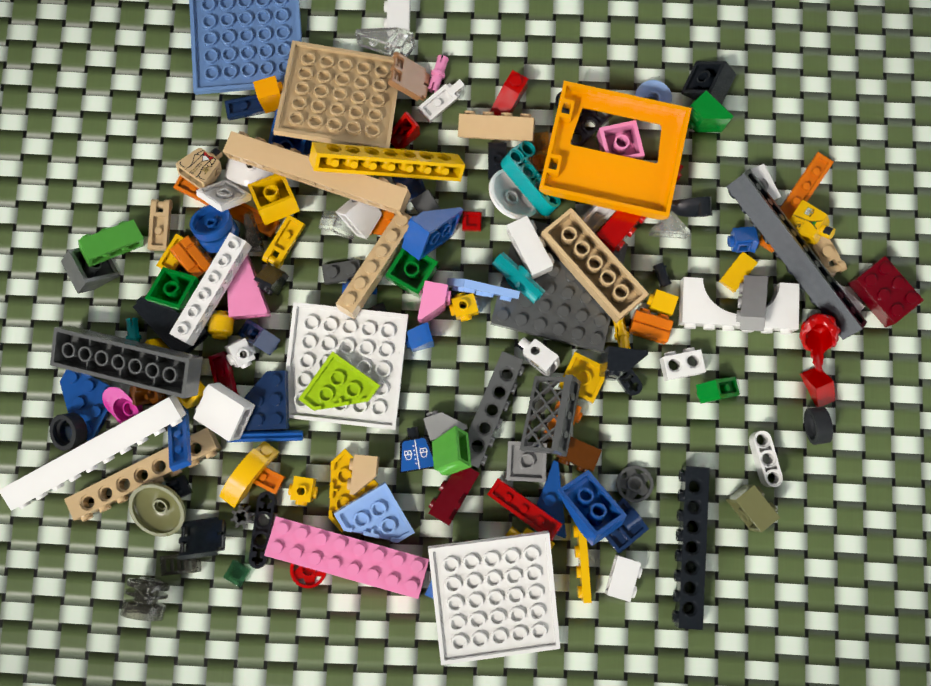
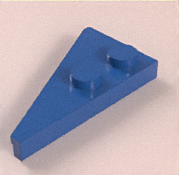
M553 460L537 506L563 524L556 535L566 538L563 501L557 492L561 488L559 463Z

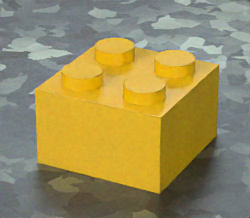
M273 174L247 185L264 225L300 211L286 177Z

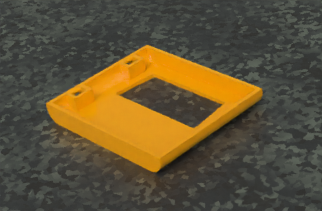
M564 81L539 191L553 197L648 218L668 219L692 108ZM562 108L569 109V114L562 113ZM585 108L659 124L661 126L658 162L653 163L572 145L570 142L581 110ZM550 162L557 164L556 170L549 168Z

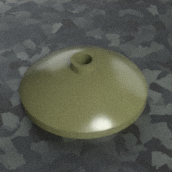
M145 483L137 487L129 498L128 507L133 521L148 534L158 537L170 536L175 534L185 522L186 510L184 503L179 495L168 486L160 483Z

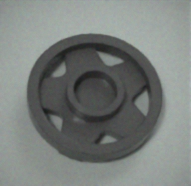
M628 466L619 473L616 487L621 497L625 500L641 502L652 493L653 478L641 466ZM635 469H639L643 471V473L637 474ZM626 472V478L621 479L622 475ZM648 480L650 482L649 489L645 486ZM621 488L626 489V496L623 494ZM637 494L643 496L640 499H634Z

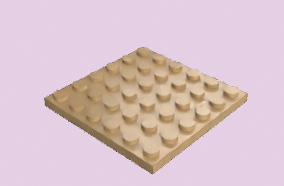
M292 40L273 130L274 135L323 143L390 148L398 90L388 84V79L391 78L392 73L390 68L394 62L393 57Z

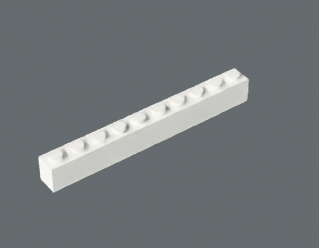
M171 395L0 489V494L10 510L17 507L21 510L30 505V500L33 498L39 500L48 495V490L53 489V491H56L65 486L63 482L69 479L72 482L81 477V472L86 470L89 473L98 468L97 464L103 461L105 464L115 458L114 454L120 452L122 455L131 450V445L134 443L140 445L149 440L147 436L161 434L166 431L164 427L171 424L173 427L183 421L181 418L187 413L178 398Z

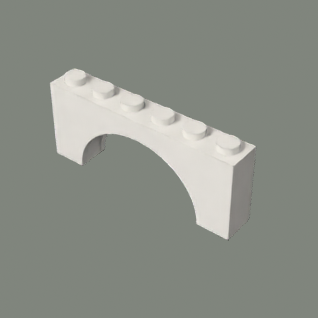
M683 277L680 280L678 325L684 326L685 329H696V326L703 327L704 330L722 328V331H734V329H740V322H736V314L721 309L709 298L704 288L703 278ZM779 283L774 286L773 296L766 306L765 329L761 333L771 334L773 331H780L782 335H791L792 332L799 329V284ZM742 330V332L746 333L754 332L749 330Z

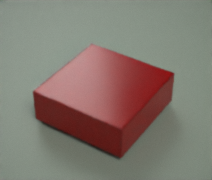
M463 211L462 231L481 232L482 212Z

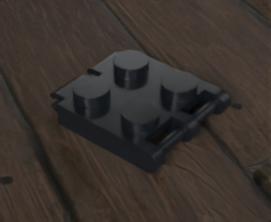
M219 517L184 522L181 527V537L178 541L180 544V553L177 554L178 560L218 555V551L225 550L226 522L224 519L219 520Z

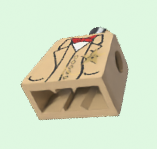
M197 148L176 163L178 175L199 189L211 185L222 172L219 159L223 154L217 148H214L210 153L202 148Z

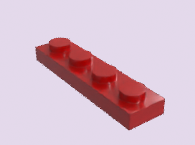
M499 478L487 494L536 531H549L550 541L554 539L563 525Z

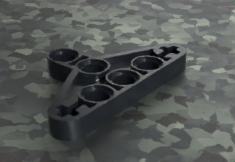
M561 92L557 94L555 99V106L557 108L559 104L558 99L561 96ZM562 108V113L569 114V109ZM583 108L581 110L582 115L579 117L573 135H580L582 140L579 143H575L571 139L570 143L581 147L614 115L608 114L607 117L601 118L598 116V111ZM587 122H592L595 128L587 130L584 125Z

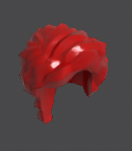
M822 313L812 314L802 323L799 334L803 348L810 351V357L813 359L812 363L815 365V371L818 373L823 372V354L828 349L837 345L839 340L838 334L840 333V328L837 327L835 318Z

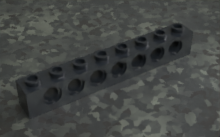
M682 466V470H679L678 474L681 489L678 490L677 495L678 501H680V509L677 510L679 529L676 530L678 549L675 550L677 569L674 570V581L677 583L676 590H673V602H676L675 610L672 611V622H675L676 627L683 629L703 630L710 468ZM691 481L697 484V489L694 492L689 489ZM690 501H694L696 504V509L693 512L688 509ZM689 521L695 523V529L692 532L687 529ZM689 541H692L694 543V549L688 552L686 549V544ZM688 561L693 563V569L690 572H687L685 569ZM691 581L693 585L692 590L686 592L684 585L686 582ZM686 602H690L692 605L689 612H684L683 610Z

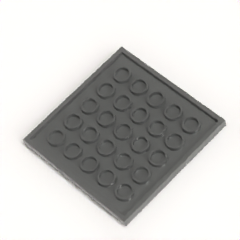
M534 221L538 237L541 236L542 231L550 224ZM511 242L508 257L518 266L524 267ZM626 243L619 252L615 250L613 253L622 264L624 263L628 246ZM546 245L544 248L547 254L551 253L554 259L553 269L533 279L545 290V293L534 304L521 292L519 299L512 298L511 302L500 300V296H497L490 325L602 353L611 317ZM503 276L500 287L515 290L507 283L506 278Z

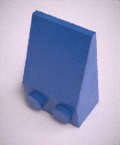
M457 207L423 211L417 216H412L408 222V230L403 236L402 248L417 260H421L453 236L463 209Z
M589 470L557 491L579 531L591 546L622 526L626 519V513Z

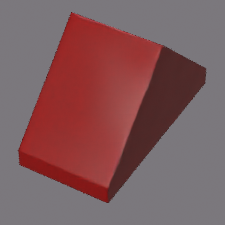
M408 112L403 114L392 130L390 143L396 149L405 148L420 136L419 125Z
M814 367L800 373L816 407H822L835 401L834 381L824 371L818 373Z

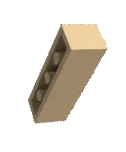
M464 111V114H459L458 137L534 142L535 118H532L531 114H520V117L512 116L513 113H501V116H495L494 112H483V115H477L475 111Z

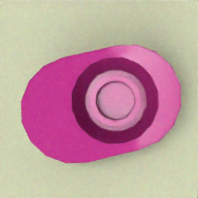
M109 387L103 393L102 400L104 406L119 423L143 411V405H133L132 398L121 388Z

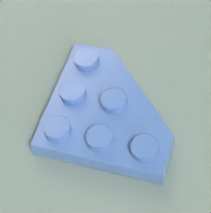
M447 279V285L452 287V291L474 293L478 296L491 298L496 295L500 296V300L511 302L512 298L519 299L520 291L468 279Z
M386 482L379 484L333 512L342 529L347 532H356L369 537L390 540L395 543H399L415 533Z

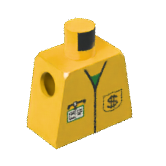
M804 200L800 202L789 219L805 242L809 244H817L822 236L832 239L835 234V228L829 226L828 215Z

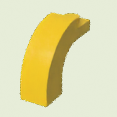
M263 441L256 449L253 448L233 471L219 497L235 508L248 495L254 481L278 456L279 451L266 441Z

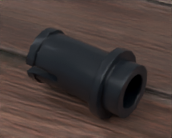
M663 262L654 265V270H652L656 274L660 288L672 284L666 271L667 265H664Z

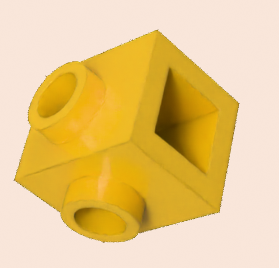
M459 293L454 296L455 298L451 299L452 304L449 305L451 316L455 315L456 320H461V322L472 319V316L479 314L474 293L468 295Z
M294 476L293 483H290L288 495H291L290 500H296L295 504L307 506V502H313V499H316L318 494V487H315L317 479Z

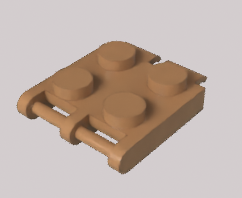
M394 52V62L390 68L392 73L391 78L388 79V84L416 101L419 99L424 101L427 98L430 74L426 72L424 67L399 52Z

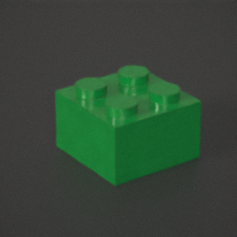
M402 248L385 276L388 281L420 299L425 281H431L439 268L438 261L427 255L421 260H417Z

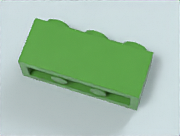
M134 219L122 221L112 228H103L93 235L86 234L78 240L79 249L89 267L143 247L144 238Z

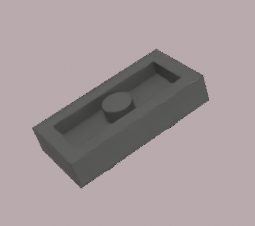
M360 260L322 265L324 284L329 285L346 282L347 279L352 280L360 268Z

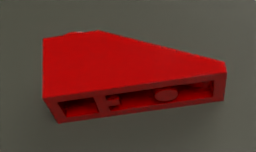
M512 70L490 112H494L495 116H501V113H512L528 88L529 79Z

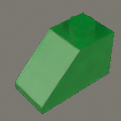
M735 377L716 379L696 385V393L700 404L740 395Z

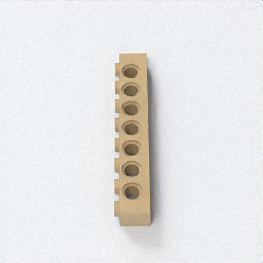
M205 428L190 436L192 465L188 467L192 468L200 464L199 460L205 457L210 459L216 456L217 451L222 449L215 433L209 428ZM197 444H200L201 451L200 453L196 454L194 451V447ZM167 447L64 500L73 520H82L84 522L93 518V514L98 511L102 513L111 509V505L116 502L120 504L129 500L128 496L140 485L145 483L161 484L165 481V477L179 475L182 473V470L173 472L169 468V450ZM161 462H165L166 468L163 472H161L159 469V465ZM146 470L148 473V478L144 481L142 479V473ZM128 479L130 487L125 489L124 482ZM109 488L112 490V496L110 498H108L106 495V492ZM91 497L94 499L93 507L89 506V499Z

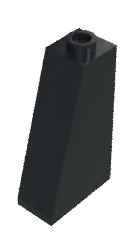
M146 295L141 296L133 306L137 313L172 350L190 354L211 335L207 329L203 328L196 342L191 346L169 334L181 315L170 307L147 301L145 299Z

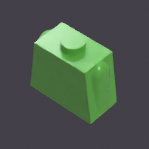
M454 426L432 441L434 469L439 471L440 474L448 476L471 467L467 432Z

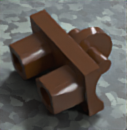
M130 386L129 396L132 398V404L135 406L149 403L157 404L166 399V394Z

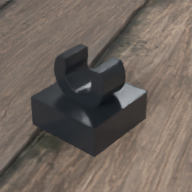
M186 475L166 483V486L174 490L180 498L193 493Z

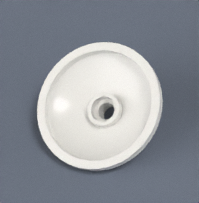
M228 159L226 164L227 180L250 193L248 184L274 174L256 167L248 168L249 165L232 159Z
M503 169L497 171L492 176L489 182V195L500 212L516 220L525 216L531 218L537 212L535 207Z

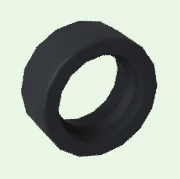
M823 406L806 409L804 413V426L810 443L813 445L830 443L833 439V425L827 409Z
M74 412L54 417L49 430L53 444L62 451L72 450L84 444L88 433L84 419ZM67 422L72 431L71 441L68 440L65 432Z

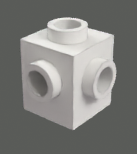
M240 338L224 347L228 353L226 358L231 366L234 365V367L244 369L252 364V360L256 359L254 356L256 353L251 343L248 344L246 338Z

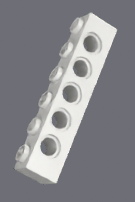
M232 233L228 234L169 334L191 346L194 345L252 248L248 242Z

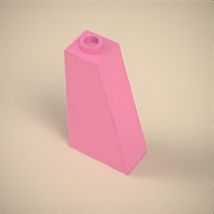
M249 253L227 288L228 315L234 318V320L271 317L263 291L257 287L258 284L254 281L256 272Z

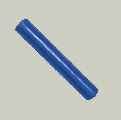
M302 430L244 431L240 439L230 442L302 441L304 434Z

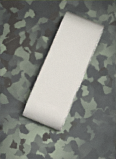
M766 431L754 432L749 436V445L759 480L766 487H777L782 483L783 476L772 438ZM758 435L763 437L762 445L757 443L756 438ZM764 454L768 455L769 462L767 464L763 463L762 456ZM769 473L774 475L773 483L768 481Z

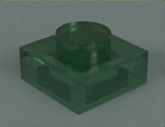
M233 560L223 578L238 587H242L252 569L237 560Z

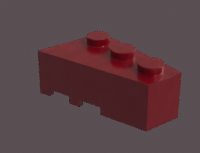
M467 468L451 474L448 481L444 480L438 489L441 491L438 498L434 497L428 506L431 508L428 514L449 526L480 473L472 468Z

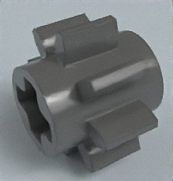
M239 505V510L231 511L234 514V518H231L230 521L237 523L235 528H239L243 524V528L247 529V523H254L252 518L255 512L252 513L250 511L251 506H247L244 509L243 505ZM241 513H245L246 520L241 521Z

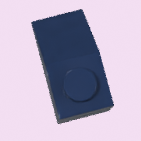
M249 319L246 320L237 335L246 338L249 343L268 355H271L277 349L280 342L279 338Z

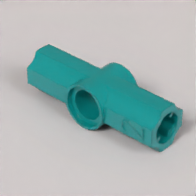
M504 252L493 261L492 265L506 278L507 283L513 289L519 290L533 304L545 293V290L531 278L530 273L523 266H518Z

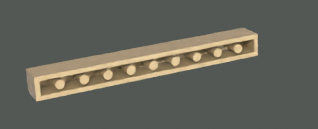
M231 131L223 149V153L229 159L400 216L404 215L411 197L407 186L396 183V185L391 184L382 177L376 179L371 177V175L314 171L309 161L310 154L306 156L294 148H290V150L285 149L282 145L275 142L273 144L267 143L266 140L260 137L251 138L242 131L238 133Z

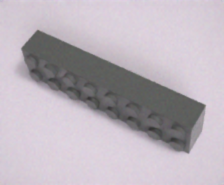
M74 326L54 327L50 365L185 399L198 395L203 357Z

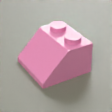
M425 281L418 314L420 325L431 321L446 310V305H450L452 295L447 284Z

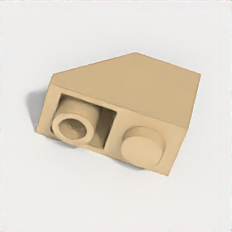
M354 454V458H351L349 463L352 477L348 478L347 490H350V494L356 495L378 476L380 457Z

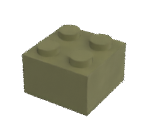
M743 485L726 498V501L750 531L762 533L780 518L777 514L778 509L772 502L768 503L764 498V491L759 486Z

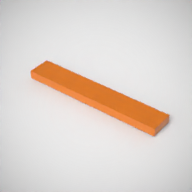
M817 152L780 206V209L788 219L791 218L802 200L806 202L809 200L834 163V161L820 152ZM761 234L759 245L771 253L774 252V249L764 241Z
M179 176L173 186L175 190L205 205H210L197 196L196 190L199 188ZM245 203L228 209L234 220L271 239L281 223L277 220L264 225L258 210Z

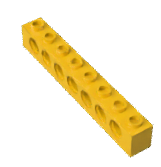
M312 142L309 156L313 170L320 172L461 182L465 163L458 154Z

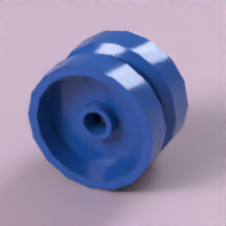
M211 205L204 206L196 211L189 223L190 230L197 238L200 246L210 253H218L229 233L239 237L240 233L229 210L221 212Z

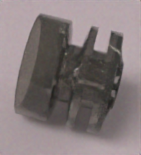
M148 577L127 579V586L132 588L125 589V594L132 596L133 599L123 600L120 615L142 621L163 620L166 605L158 602V600L168 598V594L161 591H168L170 584Z

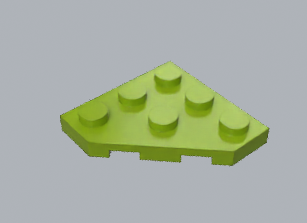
M332 351L298 400L314 411L370 401L381 385Z

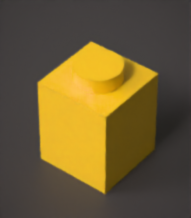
M656 289L653 294H649L646 304L649 305L648 310L671 317L679 297Z

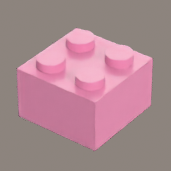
M636 120L599 128L596 136L600 151L643 160L645 154Z

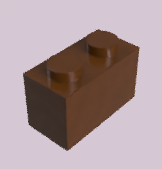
M570 437L567 457L557 454L555 457L559 458L558 462L569 466L571 463L577 466L576 470L582 473L587 470L593 472L602 450Z

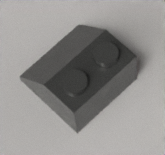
M79 248L68 250L61 260L78 294L95 290L120 275L112 259L89 267Z

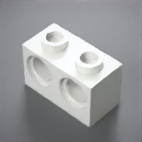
M694 347L683 349V353L676 354V351L664 353V357L659 359L664 381L700 375L706 372L701 349L695 350ZM688 357L694 358L696 362L694 367L688 364ZM669 361H674L677 364L676 370L669 368Z

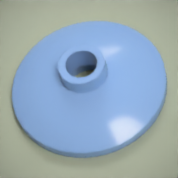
M648 80L642 83L635 93V96L652 98L656 101L670 104L672 102V94L668 86L657 80Z

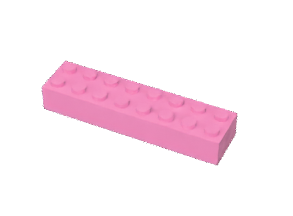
M277 516L264 554L267 557L416 599L420 597L429 564V559Z

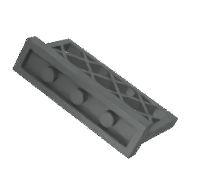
M565 375V377H534L519 450L557 454L567 457L581 385L580 380L573 375ZM540 382H546L548 386L540 392L538 390ZM563 382V389L557 393L554 387L558 383ZM552 390L555 396L547 402L543 396ZM542 399L544 405L536 410L535 403ZM559 400V408L553 411L550 405ZM548 408L551 414L543 420L540 414ZM537 417L541 423L533 429L531 423ZM555 418L556 426L550 430L546 424ZM544 427L548 433L539 439L536 433ZM534 436L537 442L528 447V440ZM551 437L553 440L551 448H545L543 442Z

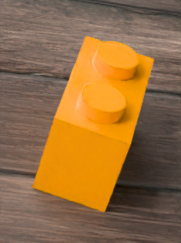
M275 76L254 81L253 84L258 101L265 113L276 111L283 89L282 82H278Z

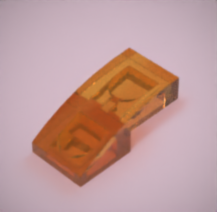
M548 132L534 133V142H531L536 149L535 154L532 156V163L536 170L544 169L549 148Z

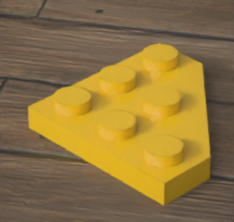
M344 449L331 461L330 467L331 481L328 518L341 532L344 530L333 512L379 485L374 479L356 495L350 494V490H347L348 478L352 477L349 463L350 459L354 457L347 449Z

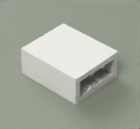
M221 383L208 384L203 391L200 403L195 409L196 413L193 419L230 442L241 438L255 405Z

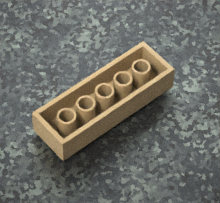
M572 208L542 231L541 237L545 244L615 323H618L649 295Z

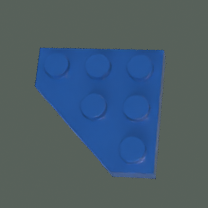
M66 369L60 380V385L68 413H77L84 419L88 431L86 440L89 441L98 435L110 413L104 406L102 396L107 388L113 386L91 375Z

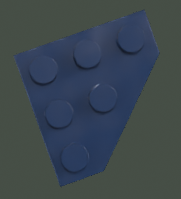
M267 371L244 397V399L255 405L244 430L289 429L288 371Z

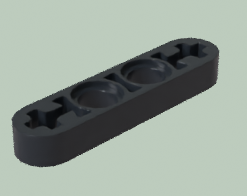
M269 491L262 492L257 499L249 552V564L255 569L264 567L269 558L264 556L265 551H261L260 558H263V562H259V565H257V561L254 560V557L258 556L259 550L255 551V547L258 549L265 548L266 550L274 524L277 497ZM267 494L272 499V502L267 505V509L271 508V512L260 511L261 508H265L266 503L262 499L267 497ZM262 514L269 516V523L267 525H262L259 522ZM259 534L266 536V543L264 545H259L256 541Z

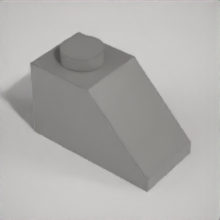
M437 410L427 413V417L423 418L430 441H434L454 426L463 431L468 430L466 424L442 412L438 413Z

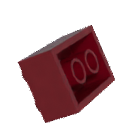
M886 256L875 261L848 283L885 328L896 324L924 301Z

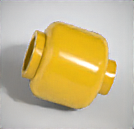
M218 310L209 318L208 333L214 339H227L233 333L234 318L229 317L227 311Z

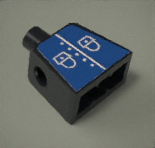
M418 427L407 428L408 440L400 441V473L434 468L433 450L428 437H420Z

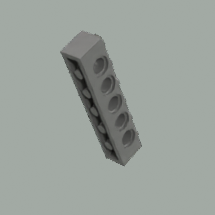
M502 351L468 431L471 465L477 468L480 465L484 466L487 460L486 449L487 447L492 448L496 438L492 436L494 430H499L503 421L500 418L502 411H507L511 402L507 400L509 394H514L518 383H515L517 375L521 376L525 368L522 365L523 359ZM509 370L512 373V378L505 380L501 375L502 372ZM496 388L504 389L505 395L502 398L495 396L494 390ZM490 405H494L498 409V413L494 416L487 413V407ZM482 423H487L490 426V431L487 434H483L479 430V426ZM474 441H480L483 444L481 451L475 452L471 446Z

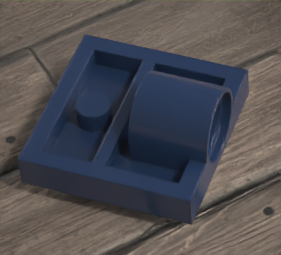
M624 498L620 499L617 504L626 513V519L622 526L605 537L618 554L649 530L641 516Z

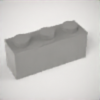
M744 275V283L739 285V294H742V296H738V308H741V310H737L736 322H740V330L764 331L768 276Z

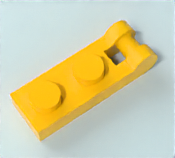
M290 215L287 216L265 251L262 261L270 262L274 267L280 269L306 225ZM275 251L279 253L277 258L273 256Z

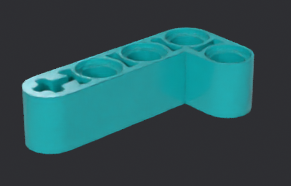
M523 141L512 148L502 159L501 167L541 215L549 216L560 205L561 200L558 197L549 196L539 191L542 176L529 161L535 154L536 149L531 142Z

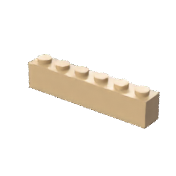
M405 212L403 216L395 214L336 302L339 311L355 320L402 249L403 236L408 230V222L412 216Z

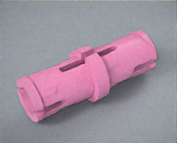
M438 55L435 67L431 71L432 77L428 86L430 93H433V90L434 93L438 91L442 80L445 78L444 72L449 58L444 55L442 59V55Z

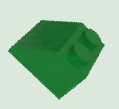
M705 91L689 107L692 109L688 128L693 129L695 132H723L734 116L709 92Z
M163 267L145 299L170 308L182 310L187 305L200 282L196 276Z

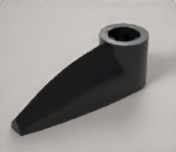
M711 196L672 200L670 214L683 217L712 216Z

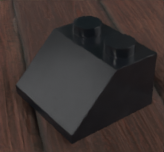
M696 61L681 94L697 100L707 91L722 105L736 73L726 61Z
M608 346L601 353L599 376L605 377V380L616 381V378H620L648 355V351Z

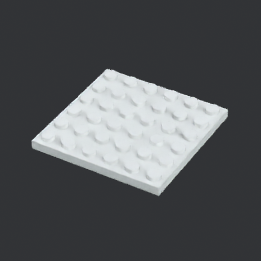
M293 302L286 370L288 371L289 418L396 430L409 315L361 309L354 320L339 311L335 306ZM332 351L381 385L368 402L316 411L298 399Z
M549 531L428 546L441 665L560 649Z

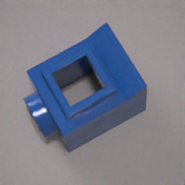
M754 226L732 228L730 236L727 237L728 247H731V251L736 253L749 251L755 253L759 244L756 228Z

